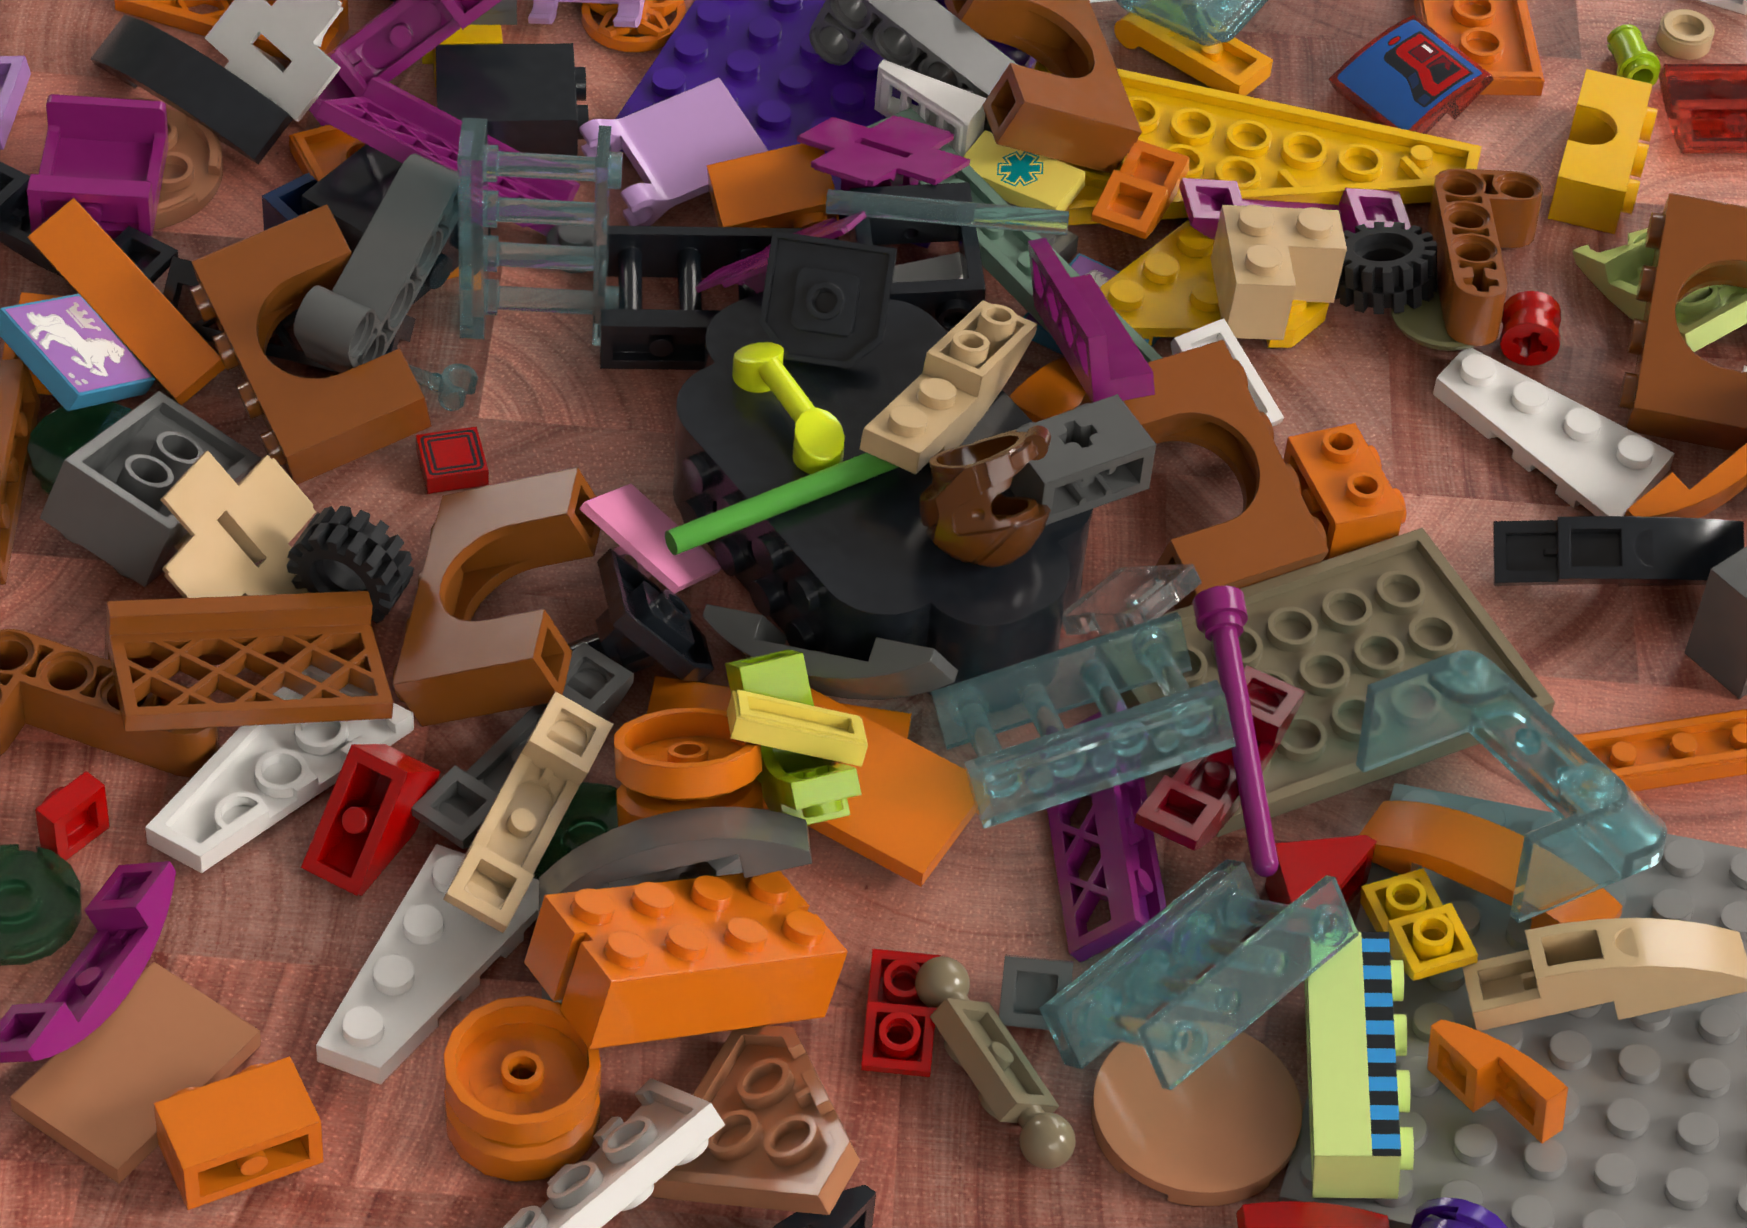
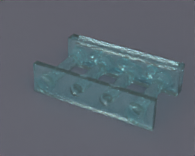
M462 118L457 159L460 338L484 339L487 315H498V310L593 315L592 345L600 346L601 309H618L619 286H608L610 189H621L623 152L611 151L612 126L599 125L597 155L592 157L499 151V145L488 144L487 119ZM498 176L595 182V202L499 197V191L488 190V182H497ZM498 221L594 227V247L500 242L499 235H488V227L497 228ZM498 266L594 271L593 291L501 286L499 279H489V272H497Z
M1178 612L931 691L941 734L947 750L971 743L977 755V758L964 762L976 813L984 829L1236 746L1225 693L1218 681L1214 680L1190 688L1182 674L1191 671L1192 667L1182 620ZM1157 682L1165 696L1127 708L1120 693ZM1095 702L1102 717L1065 729L1058 715L1059 713ZM1033 722L1040 736L1039 738L1002 749L996 734Z
M1226 859L1039 1009L1064 1065L1083 1069L1116 1041L1142 1046L1146 1050L1161 1087L1172 1090L1355 939L1359 933L1336 877L1326 875L1289 905L1259 899L1245 863ZM1256 927H1262L1245 942H1240ZM1211 964L1215 965L1198 980H1192ZM1164 1002L1169 1003L1153 1017L1146 1019L1149 1014Z

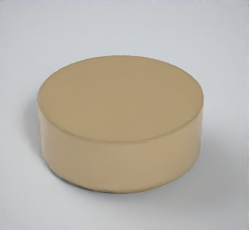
M1678 9L1670 11L1662 17L1656 40L1659 47L1668 55L1678 59L1694 60L1705 56L1709 52L1715 29L1712 22L1703 14L1689 9Z

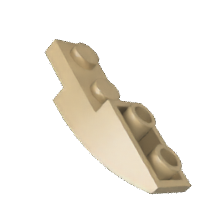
M982 300L926 353L922 374L864 427L859 449L917 474L934 455L960 446L988 411L1007 383L1036 333L1037 323L1018 316L1009 307L991 304Z
M1596 919L1525 930L1528 950L1480 960L1477 963L1462 967L1472 1014L1478 1031L1614 1002L1617 1018L1621 1020L1747 992V956L1740 932L1709 924L1674 919Z

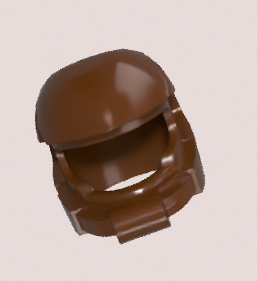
M1036 425L1029 428L1027 432L1013 430L975 441L972 444L942 451L930 458L929 464L933 483L920 495V515L923 526L928 527L926 530L927 535L938 549L962 562H972L973 564L993 568L1011 564L1032 548L1045 528L1051 509L1048 505L1037 503L1035 499L1007 497L1002 492L1010 487L1013 476L1021 471L1029 461L1040 460L1046 456L1051 442V434L1047 428Z

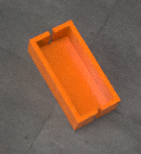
M776 871L748 878L744 877V873L720 876L704 875L693 879L657 883L642 882L638 885L603 889H581L576 892L544 895L524 963L553 1001L563 1000L560 1011L589 1049L823 1018L827 1013L848 951L817 914L808 912L810 905L783 873Z

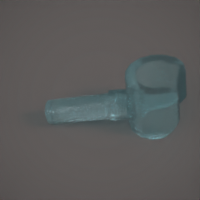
M457 363L446 367L441 375L409 365L417 383L438 392L440 405L448 411L459 410L464 406L466 394L472 395L475 393L478 376L470 366Z

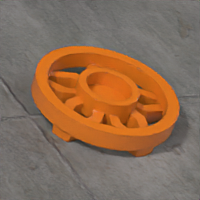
M645 0L640 25L637 28L614 27L613 20L618 13V4L582 3L581 21L587 34L605 47L623 52H646L665 46L685 16L686 6L684 0ZM591 10L604 16L600 25L593 19ZM675 11L676 17L668 26L664 17ZM625 34H629V35H639V34H642V35H645V36L629 37V36H622V35H625Z

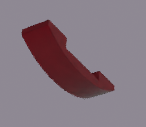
M1246 665L1244 672L1263 772L1303 701L1305 691ZM1223 699L1220 700L1213 724L1172 778L1164 775L1140 807L1134 820L1135 824L1193 851L1202 848L1212 840L1241 805Z

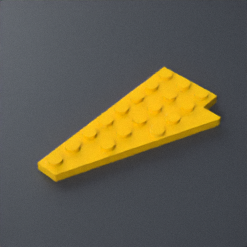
M1036 62L1035 70L1052 74L1040 62ZM1116 68L1142 131L1138 140L1188 156L1189 171L1185 178L1237 181L1242 199L1339 205L1345 188L1399 191L1403 204L1426 203L1432 200L1435 176L1439 172L1457 168L1477 169L1482 149V146ZM1127 155L1116 169L1117 171H1120ZM1064 162L1085 171V186L1054 223L1060 226L1098 224L1091 221V214L1111 173ZM1180 188L1162 219L1188 218Z

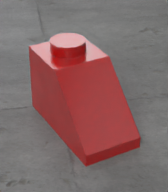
M351 744L301 868L356 896H363L415 834L420 820L412 816V807L436 784L441 771L386 744Z

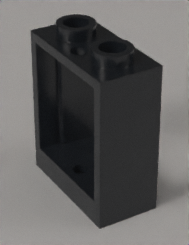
M969 182L850 188L849 216L864 211L867 216L849 231L850 242L869 245L958 241L963 279L892 283L890 299L903 301L919 307L930 314L947 332L955 327L982 300L985 301L986 288Z

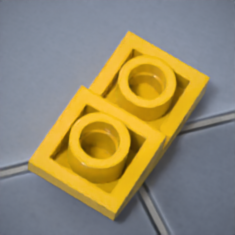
M1424 868L1361 886L1360 903L1376 932H1389L1390 954L1394 960H1403L1404 972L1413 981L1478 962V953L1452 902L1442 904Z

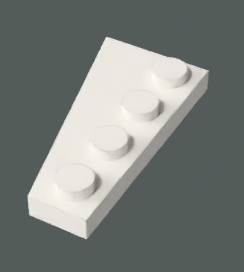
M312 665L302 672V674L321 683L331 676V674ZM347 684L339 691L350 697L372 696V694L352 684ZM284 686L273 694L283 700L301 699L304 697ZM393 703L392 719L240 726L145 827L147 844L203 873L335 784L351 744H386L391 746L414 730V713Z

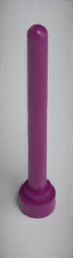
M1215 586L1201 591L1193 599L1196 626L1199 631L1205 634L1207 640L1213 642L1252 868L1257 875L1269 877L1277 871L1279 862L1238 638L1242 635L1244 631L1243 626L1248 621L1244 593L1239 588Z

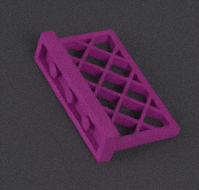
M380 77L370 79L363 96L323 100L315 116L401 163H404L411 154L415 153L468 176L471 179V191L468 199L521 227L528 226L546 237L552 227L564 221L580 187V184Z

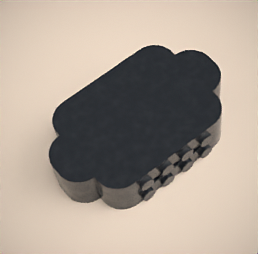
M764 291L725 307L714 316L706 331L704 369L687 379L679 391L676 404L673 496L684 524L810 475L799 469L793 461L795 422L773 392H748L740 388L733 380V357L737 350L749 344L772 342L759 324ZM890 299L884 343L849 369L790 361L784 357L783 365L815 408L830 412L841 424L845 435L843 461L867 453L859 449L864 427L922 374L926 353L948 332L930 314L919 307L903 301ZM1001 390L988 411L960 446L1018 429L1022 425L1033 421ZM928 462L917 474L898 467L707 543L715 552L717 561L723 571L729 576L735 575L750 593L757 610L763 616H770L787 636L790 646L867 662L869 661L876 637L933 648L951 663L958 672L954 683L927 693L938 701L955 708L984 711L1004 707L1037 691L1053 675L1058 660L1062 620L1075 607L1081 593L1082 574L1093 509L1045 525L1043 532L1032 548L1011 564L992 568L973 564L972 562L965 563L950 557L938 549L926 533L928 527L922 524L920 495L933 483L931 468ZM1010 488L1002 492L1007 497H1016Z

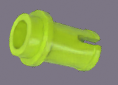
M1624 24L1616 27L1607 37V42L1610 43L1607 44V47L1618 65L1617 76L1654 85L1658 80L1661 69L1658 57L1653 52L1648 51L1641 37L1642 34L1636 26Z

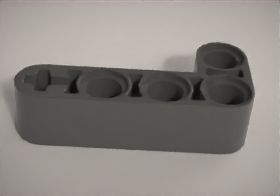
M826 0L809 33L810 43L815 52L830 64L838 66L847 64L866 44L886 61L984 98L989 96L1010 63L1016 64L935 0ZM985 115L984 131L992 133Z
M415 153L411 154L404 161L333 290L330 291L319 285L314 286L306 294L298 309L294 322V335L308 359L343 373L385 355L463 213L471 191V179L468 176Z

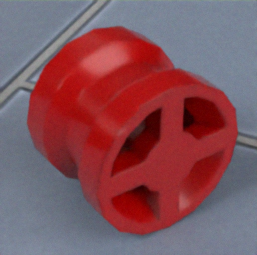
M1524 291L1511 296L1504 303L1501 318L1503 329L1500 337V346L1503 354L1509 360L1526 366L1542 365L1552 360L1557 355L1560 347V333L1558 329L1561 322V309L1559 303L1552 296L1538 291Z

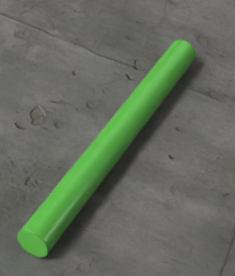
M869 453L861 454L665 531L667 547L673 555L680 554L896 469L898 466Z

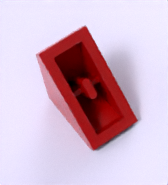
M1367 835L1275 843L1279 865L1277 871L1272 876L1266 877L1265 887L1288 961L1298 966L1305 958L1306 932H1326L1358 894L1361 886L1367 883L1377 843L1376 840Z

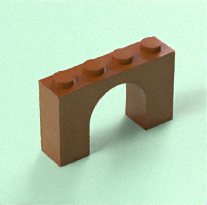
M944 0L947 10L980 36L1010 45L1025 52L1052 73L1013 63L1008 65L982 105L996 144L1112 174L1113 170L1118 168L1127 153H1129L1134 143L1138 141L1142 131L1090 1Z
M1669 193L1662 214L1652 212L1647 229L1645 247L1655 249L1653 265H1643L1639 278L1636 300L1646 302L1644 319L1634 318L1627 353L1637 355L1635 373L1625 372L1618 407L1628 409L1625 428L1635 433L1736 452L1747 443V372L1716 366L1693 352L1679 332L1675 308L1684 297L1704 287L1729 285L1747 288V207Z
M327 204L191 261L199 285L189 288L199 315L203 322L215 319L221 333L212 338L219 356L227 371L238 367L245 381L236 385L244 408L250 419L262 416L268 431L259 434L265 451L280 466H286L296 485L432 427L425 397L400 348L348 371L326 378L294 376L279 369L266 357L269 339L278 324L300 307L306 294L314 286L319 285L332 291L352 256L351 250Z
M1224 340L1148 362L1154 375L1155 395L1124 400L1123 402L1156 444L1169 441L1189 442L1204 447L1219 456L1235 474L1243 496V511L1239 516L1229 521L1170 539L1155 565V569L1175 610L1193 605L1194 597L1201 591L1211 587L1233 586L1241 589L1322 562L1329 552L1324 527L1316 517L1311 516L1300 494V482L1297 473L1290 464H1285L1274 442L1272 424L1268 416L1258 410L1248 390L1246 372L1242 364L1232 358ZM1086 393L1080 405L1092 403Z
M578 467L442 496L436 522L431 528V541L424 567L418 576V590L411 616L406 622V635L398 665L393 670L392 685L400 701L406 703L422 727L549 703L555 691L563 695L573 651L545 609L483 621H471L482 601L495 588L513 576L534 568L595 556L601 528L579 508L585 501L595 498L596 495Z

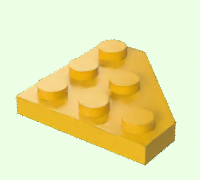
M1188 220L1099 287L1111 307L1143 339H1149L1148 344L1150 346L1152 345L1153 337H1177L1221 319L1211 265V254L1215 240L1191 227ZM1293 300L1284 339H1266L1268 348H1292L1325 321L1329 303Z

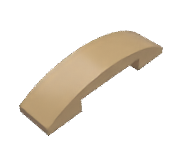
M555 691L483 820L443 900L504 933L534 877V872L574 795L587 776L614 724Z

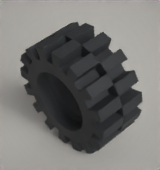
M1374 222V228L1371 229L1362 224L1355 226V233L1348 230L1343 232L1347 251L1335 299L1340 298L1341 305L1348 307L1354 304V311L1362 313L1370 307L1373 308V314H1384V308H1392L1395 314L1404 312V305H1409L1415 309L1422 306V300L1429 302L1434 297V292H1437L1438 288L1437 243L1433 241V235L1429 232L1422 234V228L1415 225L1406 230L1405 223L1394 222L1393 227H1384V222Z
M332 506L324 508L321 513L317 512L289 551L287 558L290 560L287 563L288 573L296 574L292 579V583L296 589L306 588L308 590L307 593L368 591L373 605L371 622L373 620L377 624L383 621L385 616L389 614L413 576L414 567L409 566L413 560L410 551H399L404 541L398 534L393 537L386 535L385 533L390 526L380 520L377 526L369 522V513L360 510L356 517H354L351 508L348 506H340L336 512Z

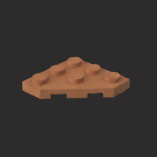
M765 1025L732 1030L693 1094L696 1097L711 1102L725 1125L708 1139V1146L701 1155L687 1164L675 1166L654 1183L652 1197L830 1215L858 1166L860 1159L794 1027Z

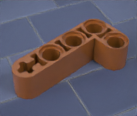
M1457 168L1441 171L1435 176L1426 230L1433 235V241L1437 243L1438 292L1446 331L1455 341L1465 345L1483 346L1493 343L1498 338L1508 285L1500 248H1520L1530 245L1534 241L1544 186L1540 180L1530 174L1517 171Z
M0 630V756L10 747L25 724L182 777H193L220 749L218 727L125 732L110 660L22 630ZM149 693L137 702V706H165L170 702L153 693Z

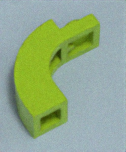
M787 649L725 663L731 694L732 691H737L738 689L814 706L802 652ZM761 745L762 771L756 779L762 785L763 798L770 811L805 819L807 825L851 815L847 798L862 795L855 767L837 761Z

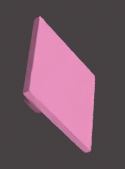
M632 484L585 501L579 508L620 545L613 551L623 559L626 554L632 556L637 561L638 571L647 578L653 575L674 594L717 574L721 569L718 561L701 546L673 555L667 547L665 531L678 525Z

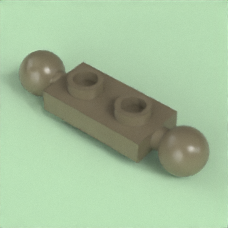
M940 956L925 962L919 969L915 979L917 995L925 1006L936 1008L930 1018L945 1039L944 1048L948 1055L965 1069L979 1090L978 1098L983 1108L991 1116L998 1119L999 1122L1020 1124L1022 1129L1019 1145L1023 1156L1029 1163L1041 1169H1054L1065 1164L1075 1149L1076 1138L1074 1130L1064 1117L1054 1113L1059 1107L1058 1103L989 1002L971 1001L968 998L970 989L969 975L964 966L957 960Z

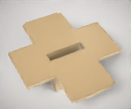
M208 450L205 451L160 499L188 531L174 546L178 552L162 568L166 573L164 576L183 598L307 593L308 590L306 588H295L292 579L296 574H291L287 571V563L290 560L287 556L292 548L288 543L316 513L313 508L314 504L279 463L268 455L264 456L237 484ZM263 560L258 566L254 564L256 562Z

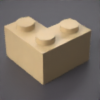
M1222 205L1211 254V265L1221 319H1225L1236 338L1283 340L1293 300L1334 303L1347 251L1339 210H1325L1314 207L1302 209L1263 207L1260 205Z

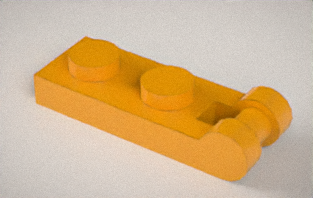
M1145 0L1139 4L1138 13L1129 12L1118 20L1114 26L1116 38L1126 48L1136 49L1140 46L1212 89L1246 96L1268 79L1271 74L1273 59L1171 0Z

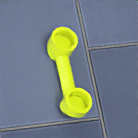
M758 342L737 350L733 357L732 376L734 382L748 392L764 393L772 391L795 422L793 461L796 466L806 473L813 474L843 462L845 435L841 424L830 412L815 408L783 365L784 348L772 342Z

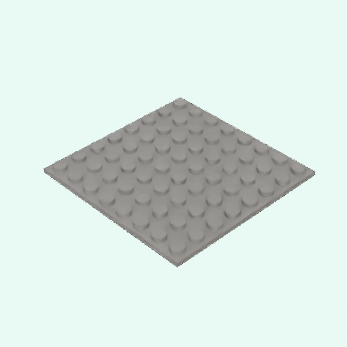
M1394 783L1390 801L1422 802L1463 811L1504 826L1549 849L1584 872L1609 892L1623 906L1620 918L1674 919L1709 924L1740 932L1747 956L1746 848ZM1372 862L1366 885L1400 874ZM1424 868L1442 904L1452 902L1478 953V961L1529 949L1525 930L1531 929L1532 915ZM1361 904L1353 932H1376ZM1460 967L1413 981L1404 972L1403 1001H1393V1014H1406L1407 1055L1396 1056L1397 1070H1409L1410 1112H1399L1400 1127H1413L1414 1165L1413 1170H1400L1398 1199L1312 1198L1308 1096L1302 1113V1125L1298 1142L1289 1160L1279 1196V1201L1337 1204L1388 1216L1390 1228H1411L1416 1209L1427 1200L1441 1197L1459 1198L1479 1204L1496 1214L1508 1228H1747V992L1621 1020L1617 1018L1614 1002H1609L1481 1031L1529 1056L1568 1087L1563 1130L1544 1143H1540L1495 1099L1473 1113L1427 1069L1430 1027L1432 1024L1443 1019L1477 1030L1463 968Z

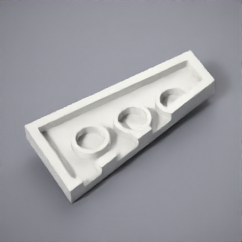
M1473 348L1462 350L1436 378L1433 395L1487 439L1498 437L1513 450L1512 459L1528 472L1535 468L1541 471L1557 484L1555 494L1573 508L1582 504L1595 516H1624L1626 510L1654 488L1670 470L1675 453Z
M436 844L316 1044L317 1062L381 1085L438 1027V1018L457 999L463 1002L480 985V975L500 955L506 958L524 940V931L539 915V880L532 879L507 929L502 933L443 900L465 854Z
M650 1078L635 1093L641 1106L629 1119L623 1122L621 1117H612L593 1136L600 1148L587 1161L577 1164H565L547 1182L549 1185L547 1189L549 1200L541 1208L529 1206L520 1209L503 1228H601L620 1211L633 1209L643 1203L654 1190L653 1184L672 1168L687 1164L701 1155L708 1146V1139L725 1124L711 1102Z

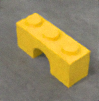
M1586 69L1548 219L1615 234L1620 213L1632 214L1640 181L1630 179V175L1641 178L1649 144L1640 143L1639 140L1650 142L1658 112L1656 108L1647 107L1653 84Z

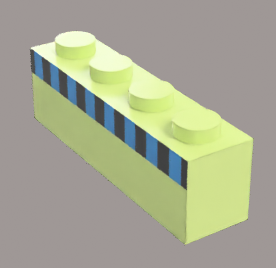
M1306 932L1304 992L1312 1198L1398 1199L1400 1170H1413L1414 1165L1413 1127H1400L1399 1112H1410L1409 1070H1397L1396 1056L1407 1055L1406 1014H1393V1001H1403L1404 999L1403 960H1390L1389 932Z

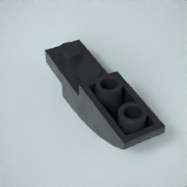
M1640 516L1557 517V520L1493 521L1494 586L1618 584V587L1706 585L1710 570L1744 548V521Z

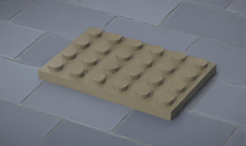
M1423 528L1240 589L1244 593L1248 621L1243 626L1244 631L1238 637L1244 668L1248 665L1305 691L1303 701L1294 719L1263 771L1271 818L1551 718L1555 704L1553 698ZM1193 605L1095 637L1093 650L1094 657L1174 775L1215 721L1219 703L1222 699L1213 642L1207 640L1205 634L1198 630ZM1241 805L1218 832L1217 837L1245 828Z

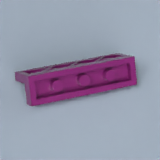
M1046 238L1029 240L1028 247L1034 307L1091 402L1093 403L1116 394L1119 395L1122 401L1155 395L1152 369L1091 274L1070 277Z
M1099 711L1037 745L1068 950L1071 956L1079 962H1083L1126 940L1153 960L1174 949L1154 832L1134 823L1136 813L1148 798L1139 745L1134 737L1102 711ZM1084 747V756L1072 777L1063 775L1061 758ZM1087 795L1092 797L1093 805L1080 829L1071 826L1070 818L1082 796ZM1093 846L1100 849L1101 859L1087 882L1079 879L1078 870ZM1099 900L1108 901L1111 920L1088 932L1087 922Z

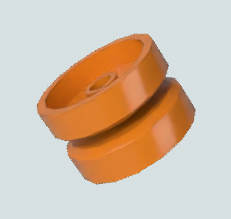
M699 707L662 710L644 714L626 722L614 734L616 778L622 783L616 790L618 827L658 814L693 808L746 807L763 809L762 785L756 779L762 771L761 745L731 739L727 711Z
M533 996L499 998L472 1010L452 1030L443 1054L447 1137L461 1159L485 1175L513 1182L546 1179L555 1175L565 1164H575L592 1146L593 1136L596 1134L600 1123L599 1089L601 1086V1060L599 1048L589 1049L560 1011L561 1004L558 1002Z

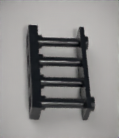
M601 225L600 277H618V309H601L600 369H704L706 331L711 320L721 310H703L702 291L698 293L695 286L702 281V278H707L719 268L761 252L771 244L772 231L795 233L805 228ZM642 277L678 278L679 310L643 309ZM738 285V301L756 294L747 285Z

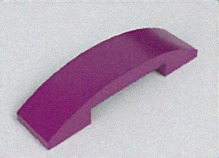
M397 0L327 54L341 69L309 108V111L315 117L323 100L363 96L371 78L380 77L387 82L391 81L460 28L463 30L502 0ZM316 118V120L320 123L321 126L329 125L328 123Z
M1182 178L1179 185L1191 227L1215 240L1222 205H1260L1263 207L1302 209L1314 207L1325 210H1339L1343 232L1348 230L1355 233V226L1362 224L1371 229L1374 228V222H1384V227H1393L1394 222L1405 223L1406 230L1411 227L1399 191L1345 188L1339 205L1242 199L1237 181Z
M170 861L118 865L84 910L96 928V934L44 1003L14 1004L0 1020V1063L33 1062L68 1050L100 1027L118 1008L142 974L160 937L170 906L176 870Z

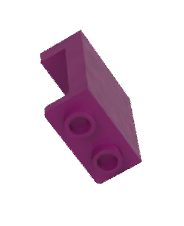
M49 95L46 103L48 130L39 174H30L27 188L31 233L70 200L75 198L111 239H115L128 226L152 237L169 147L166 104L162 101Z

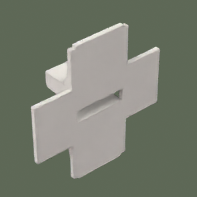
M234 0L206 35L205 39L229 60L224 68L258 90L275 104H278L295 121L299 122L341 69L318 46L321 47L324 35L344 8L340 6L342 3L339 0H276L272 6L266 0ZM260 34L266 37L292 61L287 68L275 58L253 45Z

